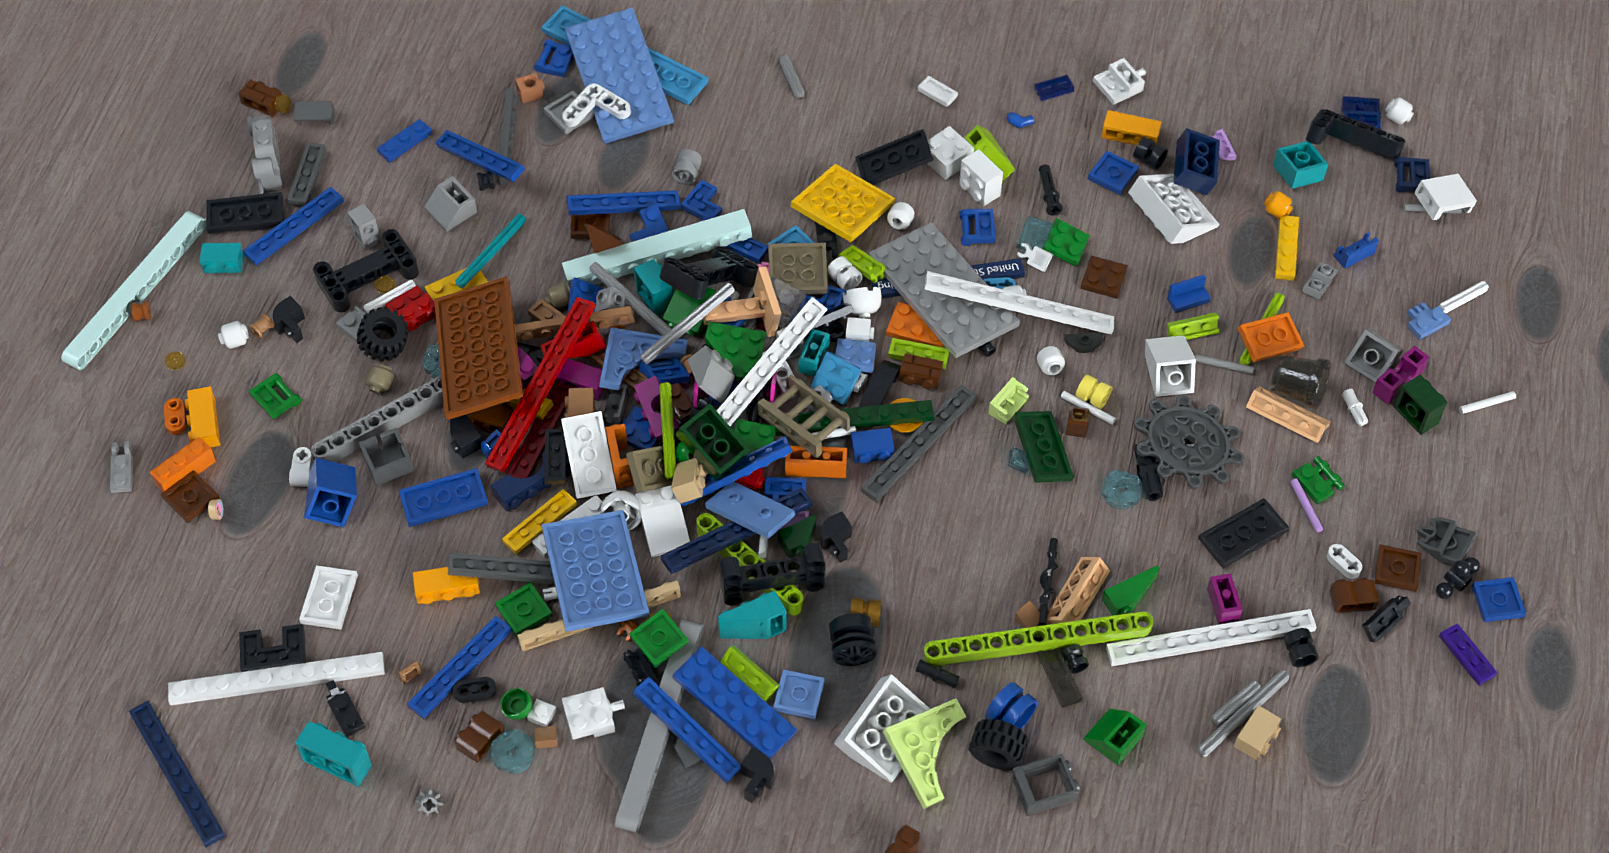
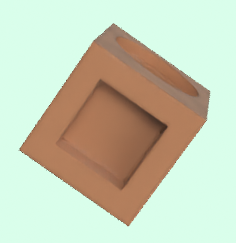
M536 73L515 79L516 89L523 104L543 98L542 90L545 89L542 79H538Z

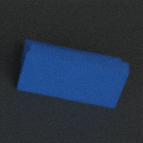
M1205 275L1170 285L1167 300L1175 313L1210 303L1211 297L1204 287Z

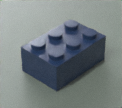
M1186 128L1176 141L1173 184L1208 195L1218 181L1220 140Z

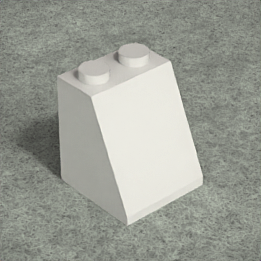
M1184 335L1146 339L1145 358L1155 397L1194 393L1196 359Z

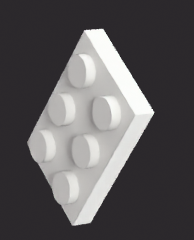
M316 565L299 618L300 623L341 630L358 577L357 571Z

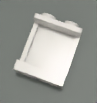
M1459 174L1421 180L1414 192L1432 220L1439 219L1445 211L1463 208L1465 213H1470L1477 202Z

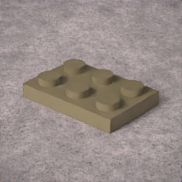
M663 446L626 453L637 493L672 485L673 479L668 480L665 477Z

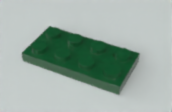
M1052 411L1015 412L1013 419L1034 482L1072 481L1074 475Z

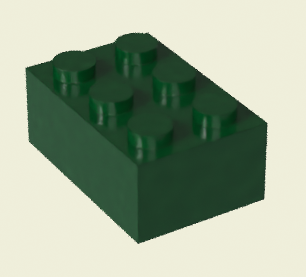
M708 404L682 425L676 433L680 441L715 481L743 459L750 450L711 404Z

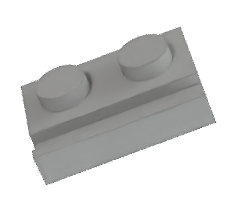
M356 306L354 311H350L336 323L337 328L357 343V331L361 319H363L366 313ZM381 329L373 331V333L377 337L380 332H384V330Z

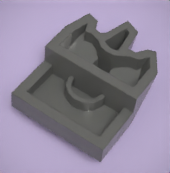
M1443 517L1430 519L1432 527L1420 526L1416 530L1418 535L1424 538L1420 539L1417 544L1440 562L1454 565L1459 560L1465 561L1476 539V532L1457 527L1456 521Z

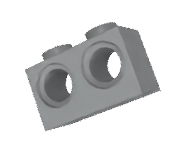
M365 204L347 212L353 236L364 250L374 247L381 242L376 218Z

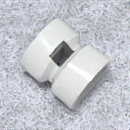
M844 256L833 260L827 268V275L834 282H837L838 286L843 290L855 289L862 280L863 275Z

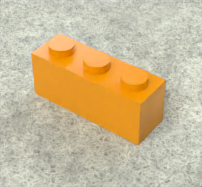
M1108 110L1101 138L1137 146L1143 137H1147L1157 145L1162 121Z
M211 386L187 390L188 399H185V406L190 414L186 415L188 427H191V431H188L189 441L192 442L197 437H200L210 448L221 446L216 401Z
M448 567L413 572L414 589L418 604H430L433 601L440 600L449 601L458 597H472L480 594L477 577L448 575Z

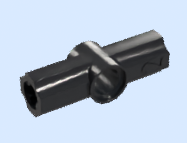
M1135 444L1137 477L1142 482L1145 499L1157 501L1163 497L1160 477L1157 474L1159 462L1155 460V457H1142L1138 455L1137 444Z

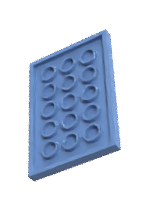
M623 510L542 524L543 536L565 632L649 616V609Z

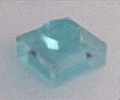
M1016 447L1009 450L1008 466L1024 474L1029 471L1030 467L1025 452Z

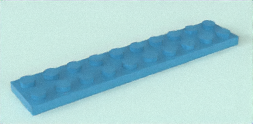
M562 5L541 29L543 33L570 45L565 28L590 21L591 19ZM648 48L663 92L689 105L706 86L708 77Z

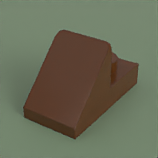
M1069 407L1066 435L1086 437L1089 409Z

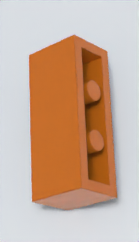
M197 437L151 470L150 475L154 484L163 493L193 470L200 474L215 463L216 459L212 449L200 437Z
M791 446L793 452L786 456V476L846 478L847 448L822 447V454L816 458L801 446Z

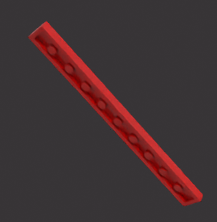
M579 297L576 298L527 386L523 397H521L486 460L485 465L488 468L505 473L596 307L594 302Z

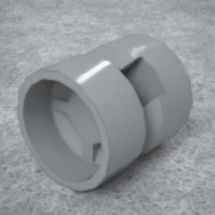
M681 150L672 172L673 178L681 184H693L702 162L701 155L694 150Z

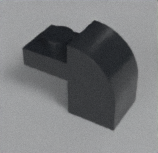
M290 295L276 305L272 317L279 335L285 333L288 338L292 337L296 342H299L303 339L297 323L304 320L305 317L302 307Z
M843 511L827 518L822 524L821 547L823 550L829 548L832 556H836L840 563L847 560L848 549L843 541L852 537V525Z
M752 747L741 763V774L751 779L744 789V799L750 803L756 797L759 798L762 795L765 787L771 790L774 784L772 761L764 753Z

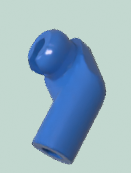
M1010 112L1006 117L1007 121L1017 128L1034 124L1032 115L1022 117L1017 113Z

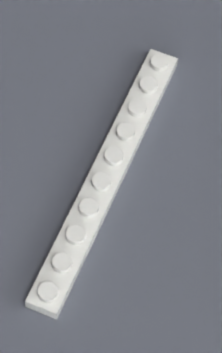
M927 271L924 289L932 292L959 297L1112 335L1114 330V316Z
M812 297L719 407L717 412L729 426L734 423L827 311V308Z
M1307 609L1109 643L1106 645V650L1111 666L1284 637L1286 633L1298 628H1307L1310 632H1314L1317 627L1311 610Z
M383 652L169 682V704L177 705L322 684L332 680L336 682L384 675Z

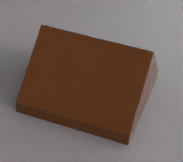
M592 222L587 225L594 253L621 246L625 242V240Z

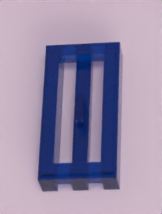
M1068 75L1034 84L1035 91L1037 90V95L1040 96L1041 101L1074 92L1075 89Z

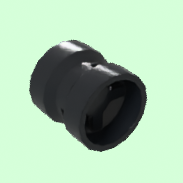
M1079 644L1071 645L1062 651V656L1068 662L1067 667L1072 674L1082 672L1089 666V662L1083 656L1084 651Z

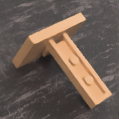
M766 266L758 268L753 288L755 298L720 303L702 318L704 325H708L709 321L723 323L762 317L768 337L776 336L782 313Z

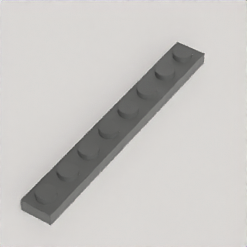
M960 385L934 412V421H925L861 487V492L877 503L976 400L977 395L963 385Z

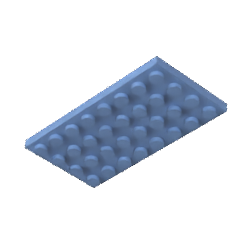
M633 7L565 28L584 87L586 88L590 84H598L627 101L630 105L631 114L626 119H619L597 105L594 106L592 110L595 112L594 115L604 144L674 123ZM606 99L603 103L610 104L613 102V100Z

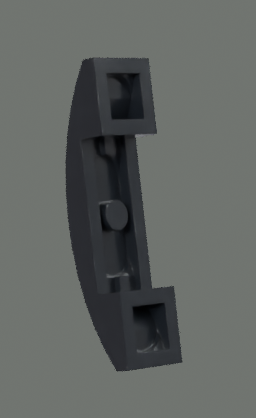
M884 360L869 382L858 407L882 405L892 384L896 382L900 374L901 365Z

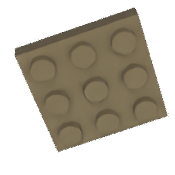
M826 243L768 244L769 277L775 295L828 294Z

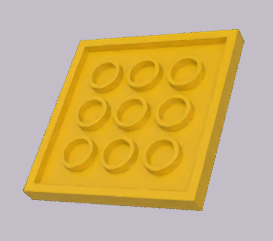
M835 163L791 201L790 207L847 241L852 242L895 203V198Z

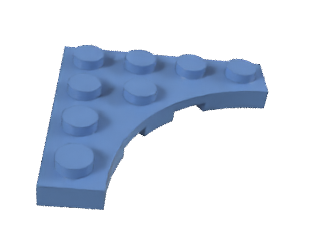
M611 327L599 387L619 390L626 375L639 366L640 362H643L640 355L663 336ZM677 339L655 359L675 357L682 359L686 354L688 340Z

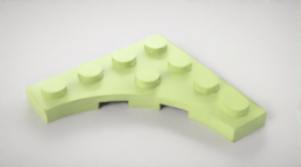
M957 698L890 726L883 731L923 809L944 799L938 783L937 772H935V759L937 758L940 742L951 727L966 718Z

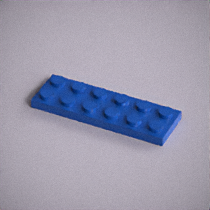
M702 646L672 676L675 681L749 746L764 753L770 759L797 732L793 725Z

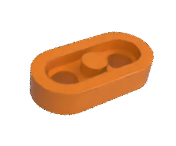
M171 398L164 404L165 427L168 433L172 435L183 433L187 427L186 408L183 401L179 398Z

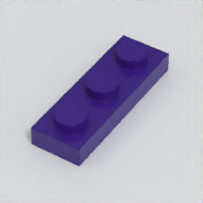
M1458 623L1440 633L1439 637L1478 686L1496 676L1497 671Z

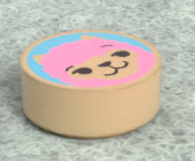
M214 499L209 502L208 514L212 520H220L223 517V503L220 499Z

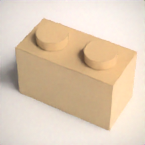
M696 458L676 464L671 489L680 504L702 497L708 472Z
M1258 705L1238 735L1234 747L1257 760L1260 754L1265 755L1271 745L1268 743L1270 739H1276L1281 731V728L1278 727L1281 718Z

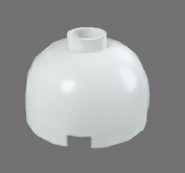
M867 287L847 290V294L842 293L844 303L852 305L854 312L851 314L858 315L860 319L870 318V314L875 313L880 308L882 300L880 288L873 287V291H869Z
M618 490L605 498L601 506V514L623 510L628 531L638 526L641 521L640 504L634 494Z

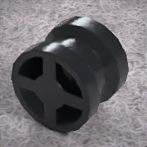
M491 172L477 173L480 191H484L485 188L495 189Z

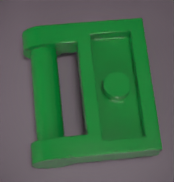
M277 373L249 390L250 396L272 420L291 407L298 406L302 401L298 394H294L282 381V377ZM272 386H277L288 399L284 401L274 391Z

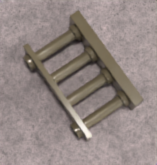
M790 375L788 376L789 389L773 403H769L762 398L758 402V413L762 418L814 457L818 458L822 454V441L839 426L847 432L850 430V417L845 411H840L806 386L801 379ZM795 394L803 399L788 413H783L778 409ZM809 405L818 410L802 424L792 420ZM824 415L832 420L817 435H812L807 431Z

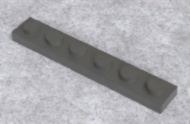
M506 88L500 155L513 160V153L511 152V149H514V138H512V135H515V124H513V121L517 120V111L514 108L518 107V96H514L513 88ZM499 176L500 185H508V180Z
M449 553L448 575L554 584L549 561Z

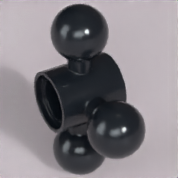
M1469 557L1465 561H1457L1443 577L1448 583L1443 582L1437 585V596L1441 599L1451 597L1453 587L1459 592L1464 590L1472 580V577L1468 574L1478 572L1480 562L1474 557Z

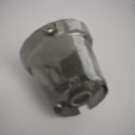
M1280 354L1278 359L1283 361L1281 364H1275L1270 384L1275 387L1271 388L1270 391L1301 401L1305 406L1316 410L1320 406L1327 388L1331 361L1323 358L1313 360Z

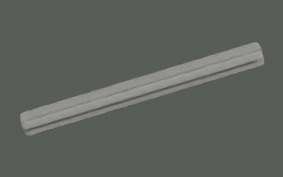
M594 262L589 267L590 271L607 287H616L618 291L624 293V302L631 306L634 311L661 335L664 336L672 329L600 264Z
M729 282L722 286L640 355L641 360L645 364H649L735 291L734 287Z
M1284 670L1277 673L1199 745L1198 752L1203 757L1208 756L1254 713L1258 705L1262 706L1289 680V674Z

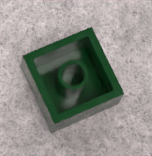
M1420 374L1402 385L1394 408L1422 435L1439 424L1447 401Z

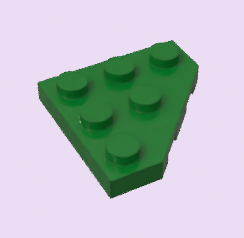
M709 321L705 342L713 350L715 349L723 359L727 358L733 365L732 371L735 376L734 379L741 382L761 359L767 332Z

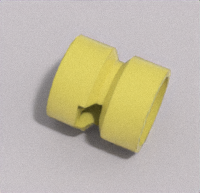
M1087 374L1079 384L1075 396L1085 402L1090 400L1093 406L1102 409L1111 395L1112 386L1103 382L1098 384V379Z

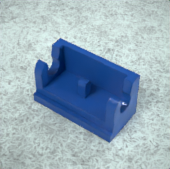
M1370 232L1364 234L1363 239L1345 248L1343 246L1338 247L1333 256L1345 269L1375 254L1379 240L1375 237L1370 241Z

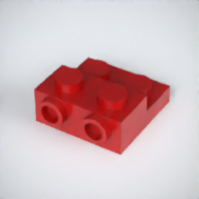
M418 285L385 304V307L390 308L391 312L395 310L398 312V316L402 315L404 317L403 322L407 321L409 332L416 330L422 324L436 317L433 299L427 293L425 294Z

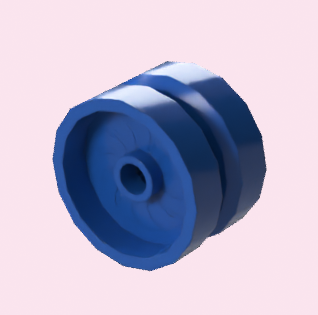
M1011 682L992 700L984 718L987 720L1005 721L1021 730L1034 714L1038 701L1030 694L1023 695L1024 690L1015 682Z

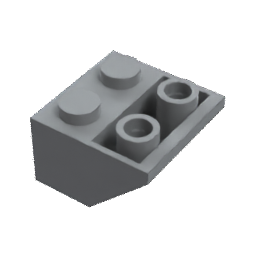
M453 176L437 185L425 205V210L446 231H449L477 213L475 198Z

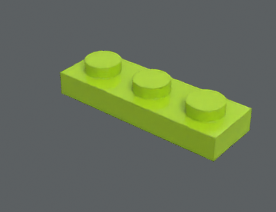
M892 338L888 358L903 361L904 355L907 353L944 361L943 369H946L950 351L947 348Z
M730 646L720 661L721 664L765 702L770 701L780 686L736 646Z

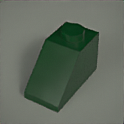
M815 515L778 531V543L788 558L803 556V547L811 543L816 529Z

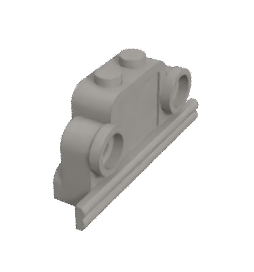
M267 115L247 117L250 135L253 137L256 157L252 159L255 179H258L259 194L283 189L276 128L273 127L271 118L268 119Z

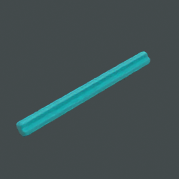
M518 213L455 280V285L461 289L464 288L526 222V217Z

